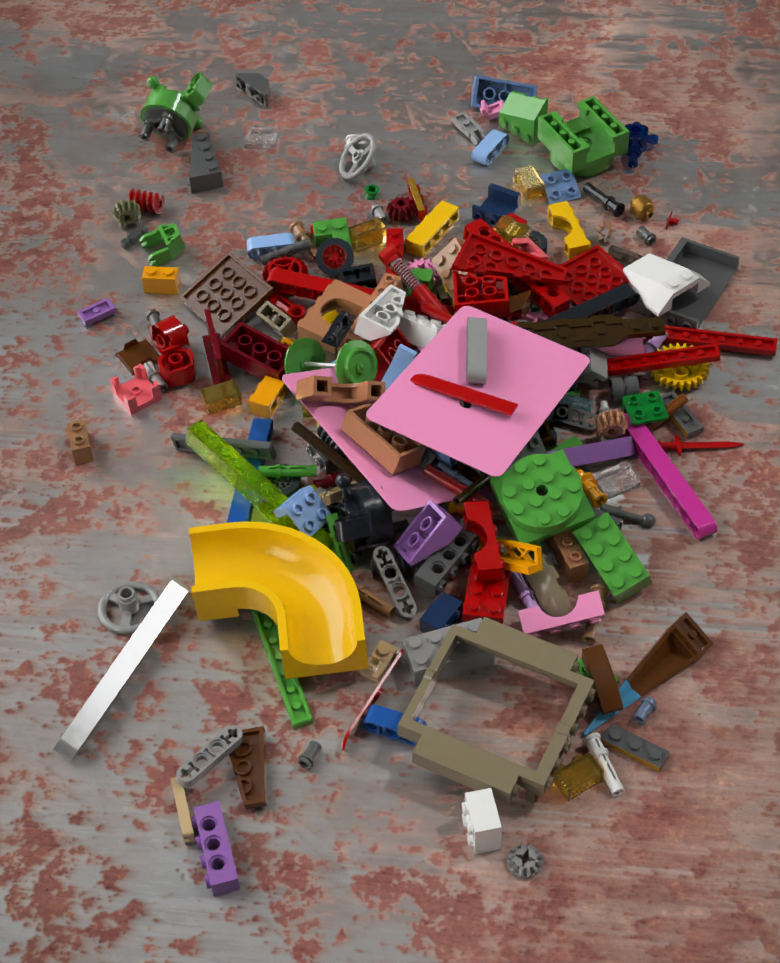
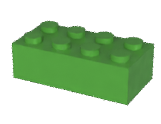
M608 512L573 532L579 546L617 604L652 584L649 573Z

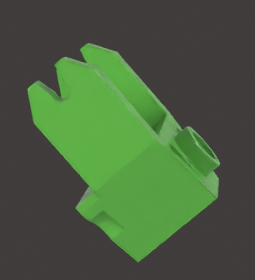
M175 223L157 225L158 229L144 234L139 239L143 248H150L162 242H165L167 246L151 253L148 257L151 266L157 267L173 260L186 248Z

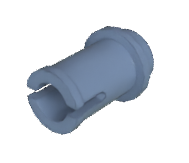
M646 697L641 700V706L633 715L637 723L645 724L651 712L657 709L656 700L652 697Z

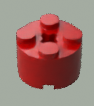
M175 315L154 324L150 328L152 341L156 340L158 344L156 349L160 354L169 346L180 345L184 349L190 346L187 335L189 329Z
M180 345L169 346L161 352L160 357L158 356L157 361L160 375L170 388H176L195 381L196 366L193 352L186 347L184 349Z

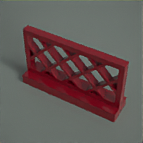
M204 309L208 335L202 336L214 389L217 391L232 388L227 361L222 359L220 354V334L215 333L210 310Z

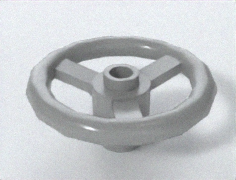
M360 134L351 140L345 148L339 162V173L344 179H355L365 171H372L375 168L376 160H374L377 150V141L373 134ZM367 139L370 141L365 150H357L355 148L362 140ZM351 153L352 162L354 164L347 173L345 165L347 158Z
M126 581L117 584L105 592L99 601L98 615L100 621L110 631L119 634H134L141 623L130 626L132 615L137 613L142 605L155 604L160 596L152 586L140 581ZM134 589L145 591L149 595L138 597ZM109 601L119 605V609L123 614L121 626L114 624L108 619L106 606Z

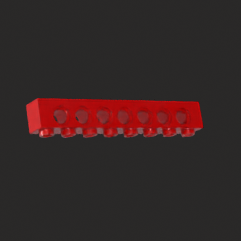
M481 218L465 225L464 240H466L471 230L511 246L510 243ZM507 278L522 293L530 290L531 301L549 317L569 309L571 298L558 288L556 284Z

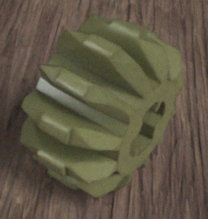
M129 198L127 201L121 200V202H116V205L113 207V217L119 225L124 224L125 227L127 224L133 225V223H138V220L141 218V208L135 200L130 201Z

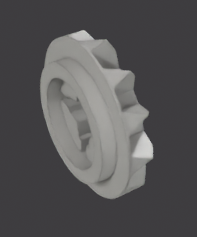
M520 843L519 846L512 847L509 852L507 865L516 876L530 878L541 871L543 855H541L538 848L533 847L530 843L528 845ZM528 854L530 861H527L523 867L521 858Z

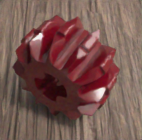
M396 196L395 199H390L387 206L389 218L393 219V222L399 221L400 223L401 221L407 222L408 219L412 220L415 215L414 201L410 200L409 197L404 198L403 196L400 198Z

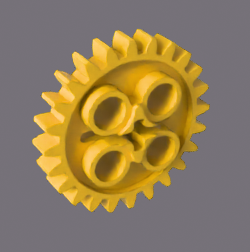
M670 343L669 348L662 346V350L657 349V351L686 348V343L683 346H680L679 343L673 346ZM710 363L652 370L651 376L655 377L654 381H660V386L666 384V389L671 386L673 391L676 388H680V391H683V388L686 387L690 391L691 386L697 388V384L702 385L703 380H707Z

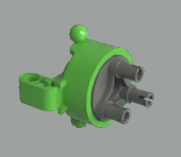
M201 72L196 73L191 79L188 88L181 92L168 90L164 84H159V79L156 76H150L147 79V85L151 88V91L141 110L144 128L139 137L142 140L149 141L151 133L154 132L163 138L169 139L165 150L173 153L179 142L191 136L194 128L200 129L203 126V120L199 117L198 110H201L200 105L206 100L212 83Z

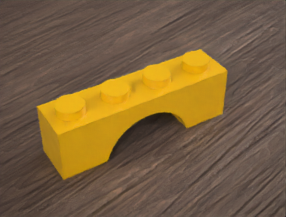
M568 201L548 205L547 218L552 228L562 229L569 233V235L564 237V252L568 260L590 249V240L586 239L585 231L581 229L579 219L575 217L574 209L570 207Z

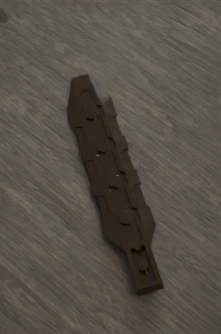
M597 315L590 318L554 319V321H526L513 324L570 349L593 346L596 348L616 346L630 338L665 336L666 333L663 316L624 319L613 315Z

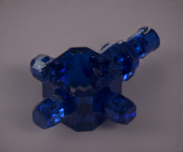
M635 121L632 124L625 125L630 131L628 152L626 153L628 156V167L632 168V165H634L633 168L638 167V158L647 150V143L650 145L658 144V136L654 134L648 135V127Z

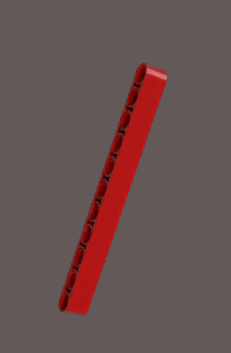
M272 268L266 282L276 292L317 300L319 296L323 295L326 287L334 280L281 268ZM345 283L369 295H372V293L375 290L372 288ZM405 296L402 307L403 312L411 310L415 312V315L428 316V314L421 311V306L413 297ZM442 304L451 315H455L453 307Z

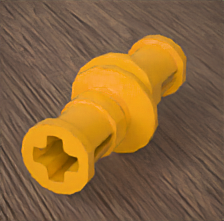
M574 466L580 476L583 491L586 497L591 500L592 506L600 508L602 503L606 504L608 496L599 490L594 475L590 472L585 473L578 466Z

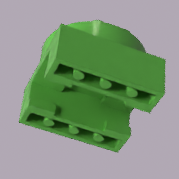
M595 96L577 102V108L580 110L579 117L564 122V119L556 111L538 117V138L550 150L549 156L552 164L559 170L568 169L575 176L591 177L601 173L611 166L614 157L628 152L630 131Z
M563 449L551 454L526 456L512 465L503 475L490 478L492 494L514 541L541 546L542 550L544 545L541 540L569 529L573 533L596 517L583 491L580 476L570 464ZM539 490H540V492H545V493H547V494L544 495V496L538 495Z

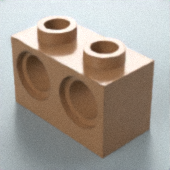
M85 420L66 423L75 465L93 462L94 459Z

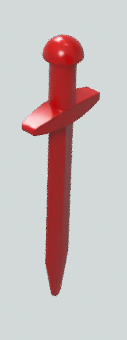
M677 435L674 437V442L657 441L663 450H675L678 456H681L682 449L744 446V443L729 441L680 442Z

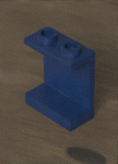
M491 183L488 186V198L481 206L475 204L472 206V219L478 220L481 218L488 225L496 226L504 217L517 211L520 207L521 193Z

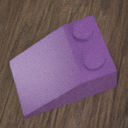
M429 499L425 507L422 508L393 547L412 566L450 544L463 527L444 508Z

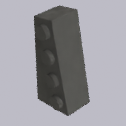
M209 132L193 135L189 174L191 193L223 187L221 169Z

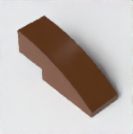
M600 644L582 649L581 659L589 675L588 678L594 680L595 698L602 714L605 715L623 710L616 679L603 645Z

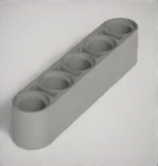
M468 317L466 326V382L486 384L487 319Z

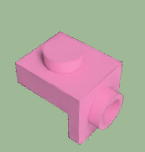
M482 100L480 107L482 116H486L488 121L499 118V112L504 102L500 100L487 105L485 100Z

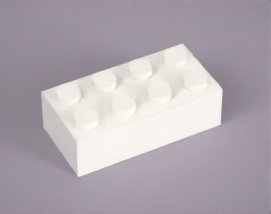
M405 310L401 313L398 329L409 343L425 348L446 324L441 325L439 320H428V316L415 315L414 311Z

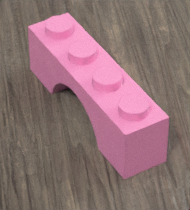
M599 590L578 595L575 608L569 614L562 617L549 616L539 606L518 611L523 632L537 638L542 637L541 634L543 633L556 634L562 632V628L570 627V629L582 627V623L590 622V624L602 622V618H606Z

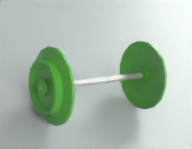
M300 338L294 341L288 348L285 356L286 374L319 370L321 367L335 368L336 377L340 384L361 383L367 380L374 381L377 374L375 352L368 343L362 340H352L344 344L338 353L335 363H324L326 358L324 350L318 341L312 338Z

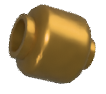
M637 195L632 199L630 211L638 219H650L654 215L655 204L646 195Z

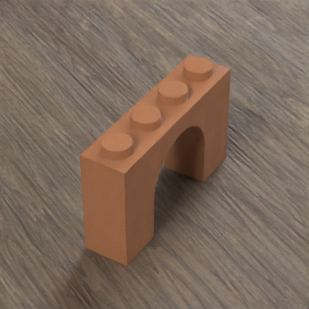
M335 279L326 287L323 295L317 298L315 305L308 309L306 316L299 320L297 324L298 337L312 338L318 341L324 350L336 354L338 348L321 342L331 327V324L325 322L322 317L327 312L333 310H343L358 316L371 295Z
M313 375L297 381L296 400L364 405L376 402L385 392L386 382L367 380L361 383L340 384L332 383V377Z

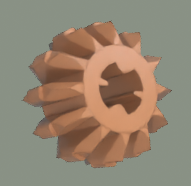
M610 409L607 412L603 411L602 414L597 415L595 420L597 433L599 436H603L604 439L620 437V434H625L628 425L624 413L619 412L618 409L614 411Z

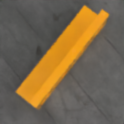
M479 537V540H480L479 551H480L485 545H484V542L482 541V539ZM496 537L497 542H500L507 550L505 554L502 551L500 553V559H504L505 570L526 575L543 570L541 546ZM515 547H517L520 551V557H518L514 552L513 549ZM530 550L534 551L535 560H532L528 554ZM476 552L470 553L471 562H473Z

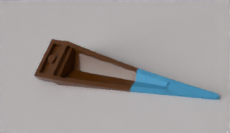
M687 612L682 614L665 630L619 687L623 709L701 657L714 644ZM600 711L582 733V736L589 734L620 711L605 715Z

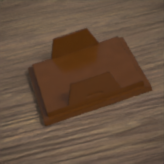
M133 339L124 344L122 351L115 354L132 376L135 375V366L139 364L144 366V363L148 361L153 362L155 365L158 363V356L160 357L146 339L140 342Z

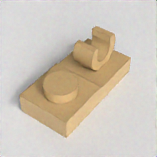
M380 640L368 658L369 669L360 670V675L378 683L398 655L399 648Z

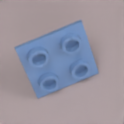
M568 169L540 175L542 179L540 185L542 189H545L549 204L581 198L574 173L572 174Z

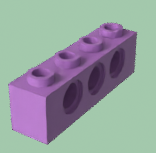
M220 801L194 807L195 816L191 817L194 830H199V835L195 836L198 849L203 848L204 855H200L202 868H207L208 875H204L207 889L212 888L213 896L239 890V881ZM208 828H214L211 831H206ZM213 847H219L216 850H210ZM219 866H222V867H223V868L220 869V870H214L216 867H219Z

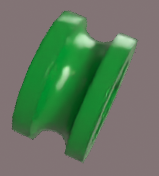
M368 185L365 187V198L375 200L379 197L378 186Z

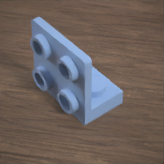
M311 485L299 489L273 512L277 518L282 516L290 517L299 531L309 536H312L326 524L327 519L325 516L331 514Z

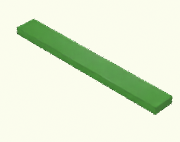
M251 609L293 730L314 724L299 679H285L277 624L268 615Z

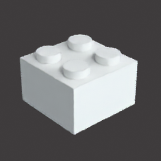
M487 788L465 793V802L461 803L463 811L462 821L464 827H467L468 830L467 841L469 847L473 846L475 854L501 849L502 826L492 789Z

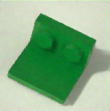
M658 390L622 397L621 412L628 414L632 426L668 420L669 416Z

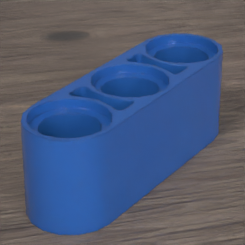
M371 705L362 723V727L365 730L414 746L417 744L398 736V723L404 713L379 705ZM417 717L416 722L427 726L423 719Z

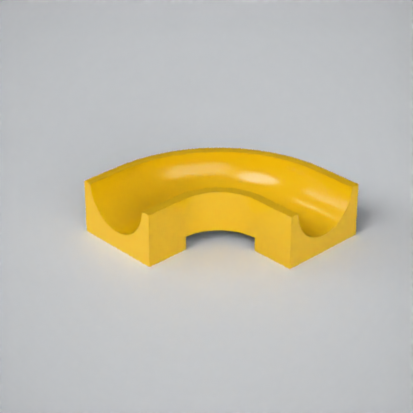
M231 522L189 528L195 572V585L191 586V593L199 621L238 617L239 609L257 610L268 615L278 626L280 654L285 679L369 669L359 592L347 567L328 547L303 532L264 522Z

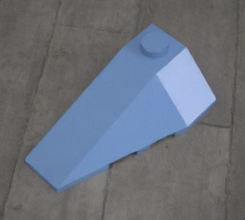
M476 75L473 78L471 107L480 108L482 100H485L487 105L503 100L505 103L512 91L524 93L529 97L536 96L538 86Z

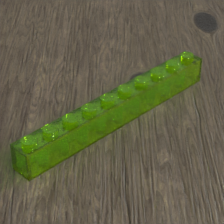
M202 419L187 428L186 444L270 521L274 524L299 531L290 517L282 516L277 518L273 513L289 499L282 491ZM320 528L311 537L332 551L334 545L332 538L323 528Z

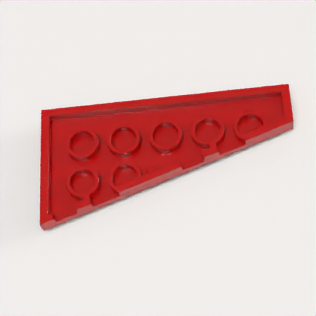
M471 230L451 267V270L503 276L562 285L569 270Z

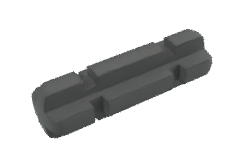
M142 225L138 230L136 229L126 238L120 240L121 247L127 249L144 234L149 233L148 228Z

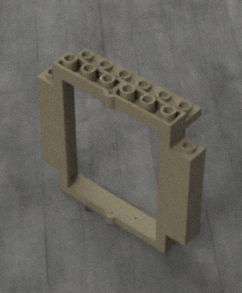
M486 617L482 620L476 633L452 624L398 723V736L417 743L412 752L413 764L475 790L491 788L494 798L510 804L513 797L516 798L522 787L526 789L525 800L534 803L537 796H543L546 789L550 790L553 785L554 777L552 776L555 771L559 772L563 762L561 757L563 753H568L571 746V741L569 740L572 735L576 736L580 726L578 721L580 718L584 719L588 709L586 704L588 701L592 702L595 696L596 689H593L594 680L577 673L580 667V663L577 662L578 653ZM458 642L575 688V692L561 721L557 725L555 733L536 771L416 722L419 713Z

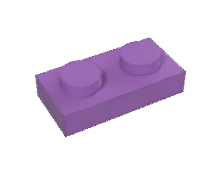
M109 298L77 311L78 317L85 326L117 313L116 307Z

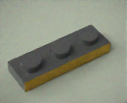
M674 391L661 395L664 406L678 397ZM686 405L670 416L671 420L687 439L702 433L704 430V426Z
M611 723L601 739L603 745L657 772L661 771L670 754L669 751Z

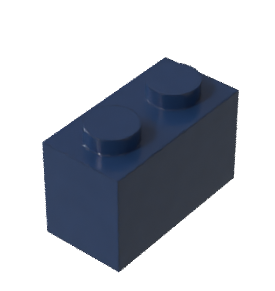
M442 591L419 619L420 631L426 633L452 626V624L459 622L462 619L463 602Z

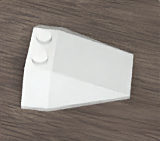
M650 253L623 268V272L631 285L640 294V299L645 307L657 317L671 310L672 300L676 296L690 288L699 293L711 284L700 274Z

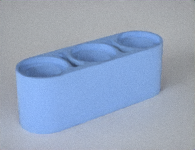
M493 129L473 150L472 161L488 166L506 147L509 135Z
M291 233L251 237L246 242L248 257L255 260L260 259V256L273 252V249L277 248L278 250L296 243L295 237Z

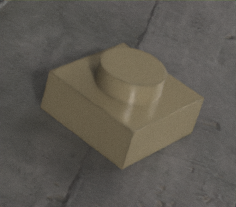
M443 286L436 287L437 299L441 304L448 305L450 303L449 293L445 292Z

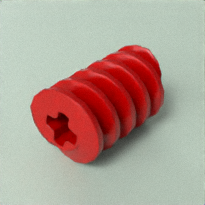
M131 189L129 192V200H135L143 212L160 214L163 211L165 203L163 195L160 197L159 193H155L153 196V192H149L147 196V191H143L141 194V190H137L135 193V189Z

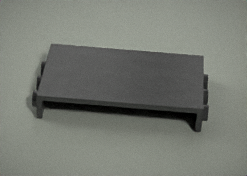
M682 237L667 258V261L700 274L711 284L699 293L690 288L673 298L671 310L661 315L663 316L664 323L670 326L700 329L737 272L740 257ZM641 299L638 300L637 314L645 317H657L645 307Z

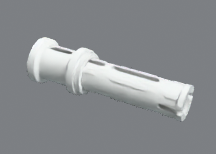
M597 732L587 735L582 742L584 746H587L591 754V760L599 767L612 796L617 797L623 794L625 789L608 758L609 751L607 748H604L601 742V735Z

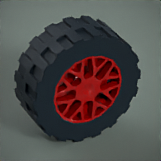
M340 238L326 239L317 248L315 255L319 269L330 276H339V269L352 267L354 262L352 247L348 242Z

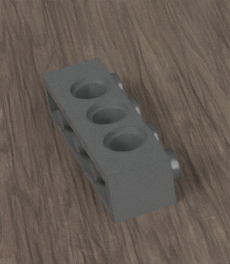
M462 521L458 523L463 528L452 542L431 554L415 574L414 586L434 598L439 592L444 591L448 580L456 576L461 564L464 565L468 561L470 553L476 551L480 545L479 536L473 532L466 531Z

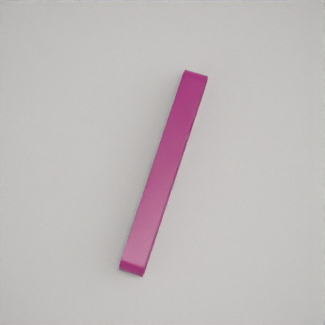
M625 413L628 425L625 434H622L623 437L632 436L635 454L696 539H700L716 533L717 525L715 520L646 425L632 426L628 414Z

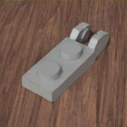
M466 112L451 117V122L470 138L474 145L480 143L479 138L483 140L487 136L482 127Z

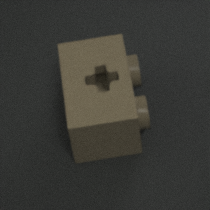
M268 300L256 312L261 322L282 338H289L297 329L294 321Z

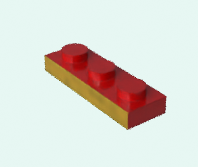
M414 178L407 179L408 194L410 199L414 201L415 214L418 222L421 223L425 215H428L427 206L423 205L424 199L423 195H420L419 184L415 183Z

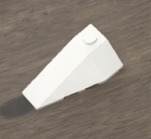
M390 284L359 315L354 333L369 341L391 335L399 326L406 292Z

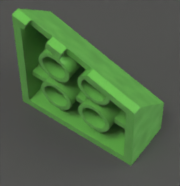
M515 91L510 92L499 112V126L530 145L535 146L541 142L538 138V117L548 113V99H538V96L529 97L524 93Z

